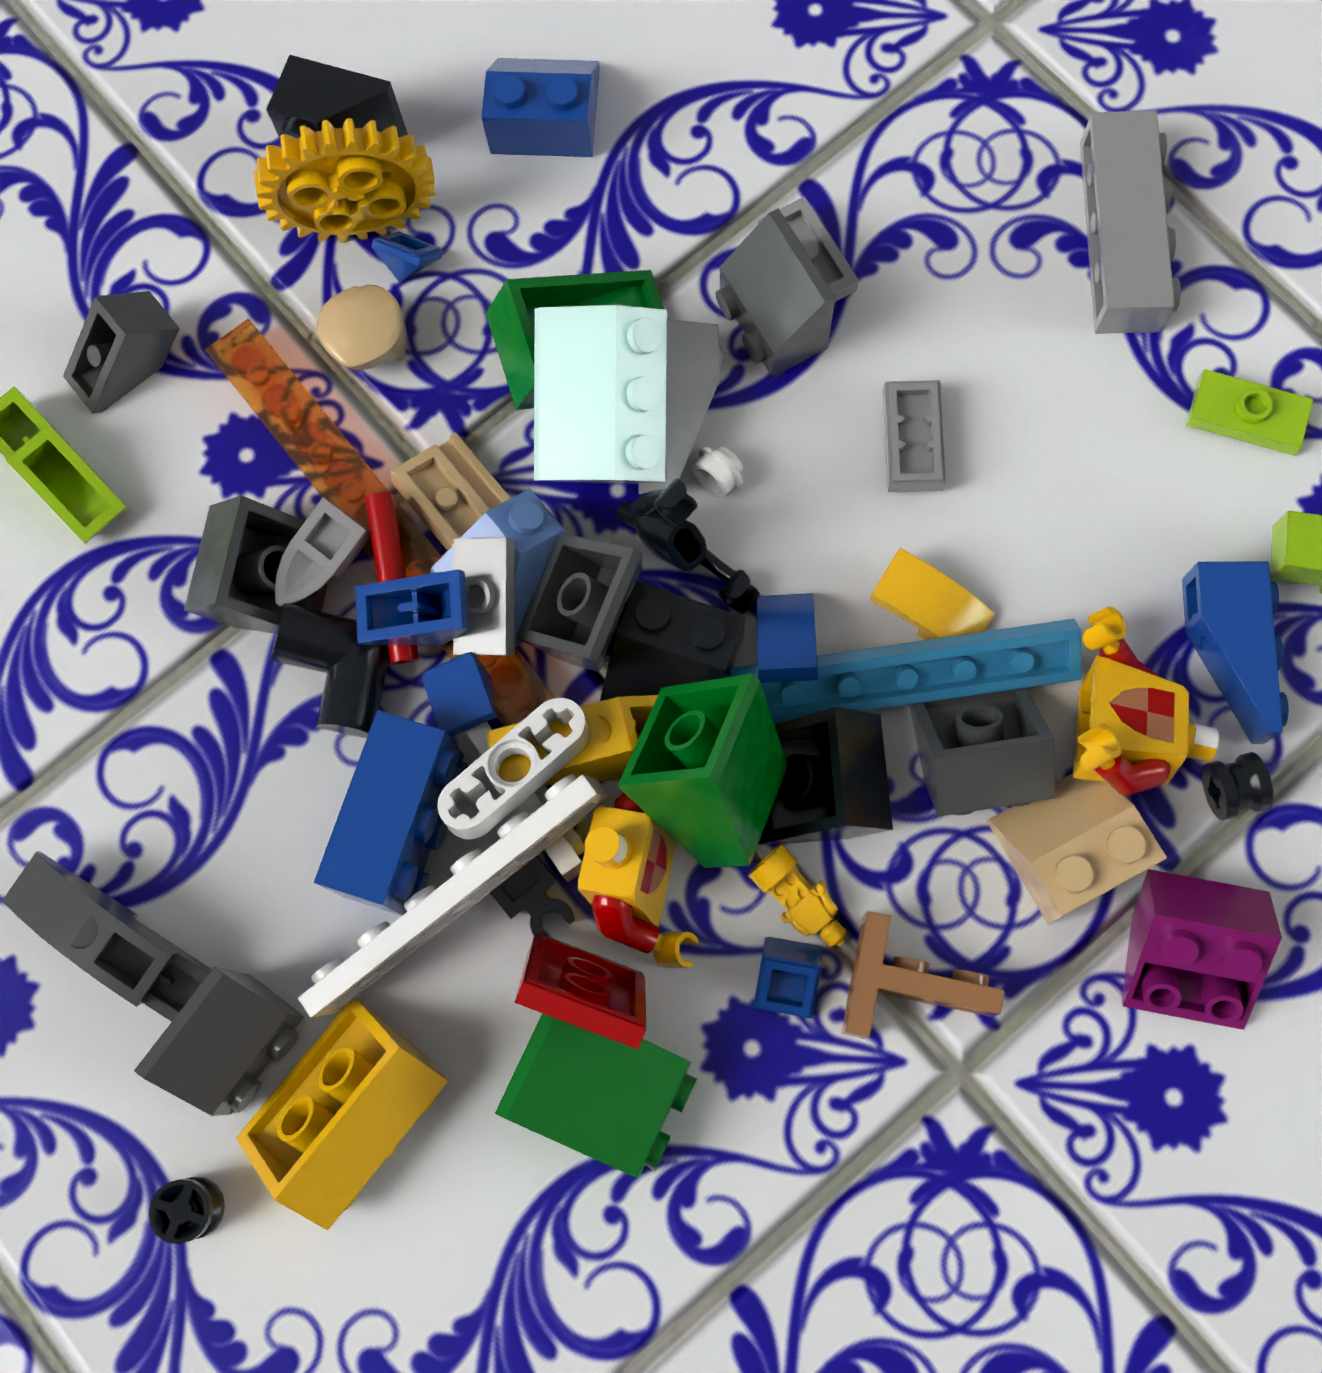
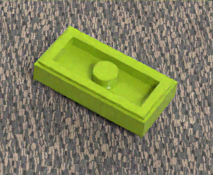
M1204 369L1197 381L1186 426L1295 456L1302 447L1314 399Z

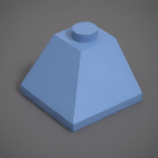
M530 488L486 511L461 536V538L515 539V647L523 643V641L516 637L559 534H566L565 529ZM454 545L431 567L430 574L453 570Z

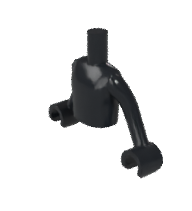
M673 479L665 490L651 492L641 496L635 502L624 501L619 505L617 518L621 522L635 528L642 543L656 557L683 571H691L700 564L723 580L726 585L720 590L718 595L725 604L737 613L743 615L760 596L756 587L750 584L748 575L743 570H733L707 549L705 538L695 524L687 521V518L697 508L698 504L694 498L686 493L687 488L680 479Z

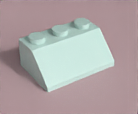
M623 305L539 307L535 309L534 481L617 484L665 482L667 310Z

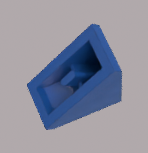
M460 569L355 586L358 644L444 645L468 630L465 573Z

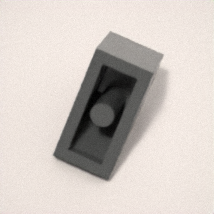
M150 291L95 296L63 377L92 414L100 413L163 367L180 328Z

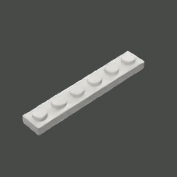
M571 774L555 783L544 795L548 802L531 815L525 811L508 820L497 831L500 839L484 852L477 848L457 860L450 868L454 874L450 879L437 889L434 885H430L410 897L403 905L407 912L391 925L385 921L368 930L357 941L360 949L348 959L343 961L342 958H337L317 970L311 977L315 985L298 997L310 1018L338 1012L590 815L597 805L601 806L611 797L598 779L584 774L576 778L574 774Z

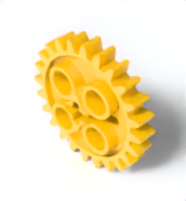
M347 118L342 128H334L328 120H323L321 125L322 131L314 132L305 125L300 126V138L297 139L293 136L282 134L280 135L281 147L267 145L265 147L266 157L257 158L256 160L258 171H254L256 197H258L259 209L266 210L267 220H280V228L283 231L297 227L298 237L301 238L315 232L318 234V241L320 242L326 240L330 235H337L340 243H345L348 236L354 234L361 240L367 239L368 232L372 231L383 236L387 235L386 227L390 225L404 229L406 228L404 218L419 219V208H430L429 197L435 196L432 159L427 157L426 147L424 145L415 146L412 134L398 138L396 126H391L382 132H378L376 121L374 120L369 121L362 129L355 128L352 118Z

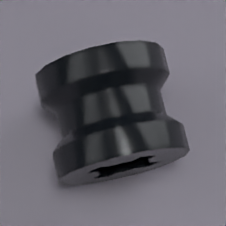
M1256 753L1241 754L1234 763L1230 764L1214 761L1203 765L1202 784L1204 793L1212 812L1218 819L1234 818L1240 810L1250 808L1255 812L1271 808L1273 804L1271 778L1263 760Z
M195 1176L168 1182L157 1190L151 1200L148 1213L150 1226L155 1234L167 1243L182 1244L206 1237L217 1228L223 1218L224 1198L217 1184L207 1178ZM193 1196H195L194 1202L200 1212L194 1210V1205L191 1202Z

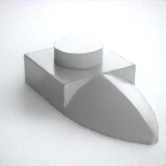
M322 497L292 538L281 558L276 575L275 603L281 607L284 603L293 604L299 602L321 589L333 576L341 578L370 539V530L335 503Z

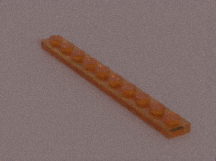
M248 318L206 348L205 351L319 495L335 503L370 530L365 496L389 491ZM394 498L406 578L430 574L431 567L442 556ZM370 537L362 549L375 564ZM453 639L444 645H440L450 659L460 656L453 655ZM516 648L515 655H502L500 657L496 655H475L491 675L496 714L504 727L520 723L542 703L556 698Z

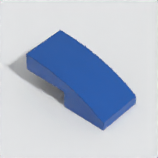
M813 593L769 595L757 598L758 677L761 683L818 680Z

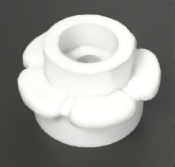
M704 447L699 451L701 458L692 466V471L697 481L708 492L723 498L731 490H736L742 486L743 478L740 472L743 470V466L733 452L725 447H718L714 451L709 447Z

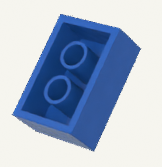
M377 710L313 883L342 897L400 916L407 912L403 905L410 897L427 887L429 874L423 871L430 851H438L447 832L448 827L438 813L439 795L447 784L468 767L467 763L462 762L464 758L463 752L446 731Z

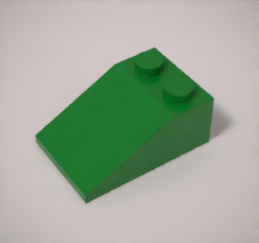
M651 270L506 279L488 308L486 316L516 410L534 408L535 309L539 307L623 305L664 309Z

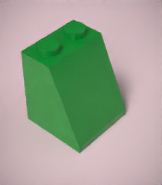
M751 673L662 687L618 783V787L704 868L750 866L788 767L760 680Z
M542 1013L495 1114L638 1179L645 1166L656 1171L671 1138V1135L662 1132L661 1129L671 1108L682 1113L697 1078L687 1074L692 1062L649 1041L642 1039L637 1050Z

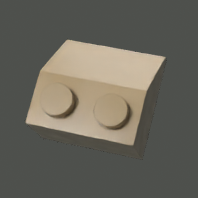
M1073 773L1055 783L1054 799L1035 801L1024 806H1012L986 821L1047 924L1167 859L1134 804L1125 796L1119 794L1107 782L1073 778Z

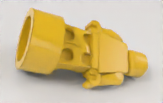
M781 843L765 856L747 876L763 893L769 891L787 909L780 916L782 922L790 923L795 930L805 936L814 935L820 930V937L828 946L837 945L839 947L846 940L844 938L846 929L837 920H832L838 908L826 890V883L820 880L817 886L812 887L810 882L798 871L799 869L796 866L798 860Z

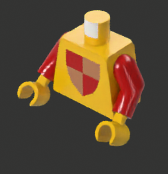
M1106 607L1090 614L1088 621L1093 627L1085 630L1083 643L1090 650L1100 648V656H1096L1078 688L1073 778L1104 781L1110 784L1119 794L1129 796L1168 784L1186 760V757L1211 762L1218 748L1219 731L1217 728L1189 722V692L1185 687L1163 679L1137 659L1123 639L1126 635V623L1117 609Z
M623 792L616 799L614 807L597 805L594 810L590 830L585 839V852L578 878V891L592 905L596 926L599 932L606 938L646 954L653 950L654 958L660 966L692 967L693 963L682 959L679 948L680 944L698 945L699 940L697 936L692 932H662L659 934V925L677 842Z

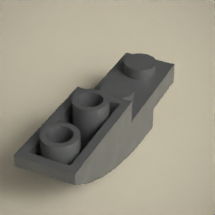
M40 851L35 852L2 900L37 935L83 971L137 1007L143 1003L171 1022L212 970L201 961L137 921L136 917L138 914Z

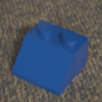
M497 58L486 71L481 116L490 154L593 157L600 71L599 61Z

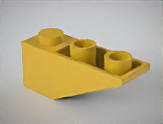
M658 695L615 697L581 706L590 729L588 743L577 756L543 785H554L571 774H574L576 778L584 774L596 778L598 781L620 780ZM555 720L549 725L552 734L558 733L565 738L572 733L569 722L562 724ZM519 723L488 731L486 737L489 748ZM535 737L531 738L529 742L535 747L541 760L544 759L547 753L543 745L539 746ZM521 754L507 757L500 765L499 777L507 782H516L523 779L530 770L531 760Z

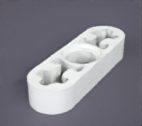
M553 698L545 701L447 784L439 795L437 807L441 819L454 835L463 839H476L487 834L577 756L587 745L590 736L589 725L581 707L567 698ZM555 720L562 724L569 722L572 733L565 738L558 733L552 734L549 725ZM533 737H535L539 746L543 745L547 756L542 760L535 747L529 742ZM521 754L531 760L530 770L523 779L516 782H507L499 777L500 765L507 757ZM486 777L489 778L497 792L501 794L496 800L481 782ZM464 798H467L472 803L476 802L475 804L479 810V813L471 819L466 814H461L457 806Z

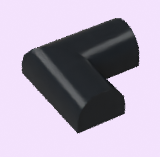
M284 603L270 661L327 673L315 728L367 738L376 712L380 707L390 659L388 645L358 644L357 620Z

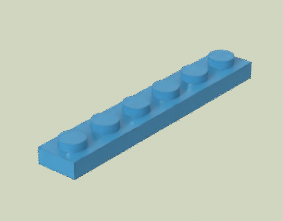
M1067 619L818 655V680L761 683L773 722L777 724L833 707L867 711L1081 680V628L1075 619ZM758 664L730 668L731 677L753 673L759 679Z

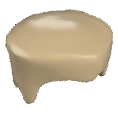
M371 284L361 287L353 286L334 295L322 306L317 319V335L321 339L325 350L345 367L353 370L374 368L394 359L403 360L405 358L407 331L402 311L396 298L383 287Z

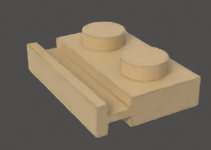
M457 433L449 436V441L439 447L435 444L391 469L390 482L447 551L454 545V539L461 538L486 511L511 498Z

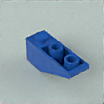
M1269 561L1197 562L1182 579L1186 635L1251 744H1264L1283 732V727L1287 723L1289 714L1287 696L1279 690L1278 670H1280L1283 664L1284 647L1280 636H1275L1273 615L1278 609L1279 590L1277 583L1270 581Z

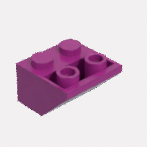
M1148 869L1132 914L1122 992L1123 1007L1244 1030L1282 939L1270 892Z

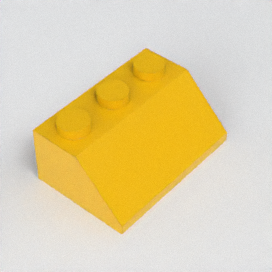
M356 997L344 1006L238 1134L236 1140L275 1201L328 1231L343 1211L353 1204L360 1190L381 1164L391 1157L398 1143L422 1113L433 1105L437 1095L447 1084L448 1080L418 1048Z

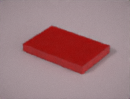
M541 933L534 935L527 952L514 1003L638 1050L647 1029L645 976L643 973Z

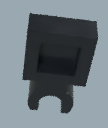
M538 855L490 892L510 919L525 908L531 916L530 928L533 935L541 933L551 937L542 926V918L548 912L560 913L569 925L575 921L574 912L565 901L550 898L545 892L557 882V879Z

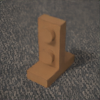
M867 911L863 915L841 1034L862 1039L870 1037L877 993L988 1017L1001 1015L1005 990L988 987L990 977L987 975L953 969L952 979L928 974L930 964L927 962L897 956L894 957L892 966L883 964L891 916Z

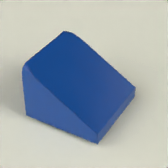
M472 652L460 655L423 673L424 687L438 728L446 731L450 737L497 717L491 675Z
M766 937L753 1008L812 1019L822 968L823 948L808 943Z

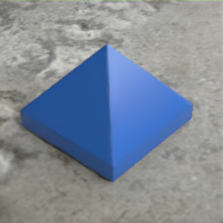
M400 231L377 237L372 242V249L400 283L441 259L443 253L440 247Z

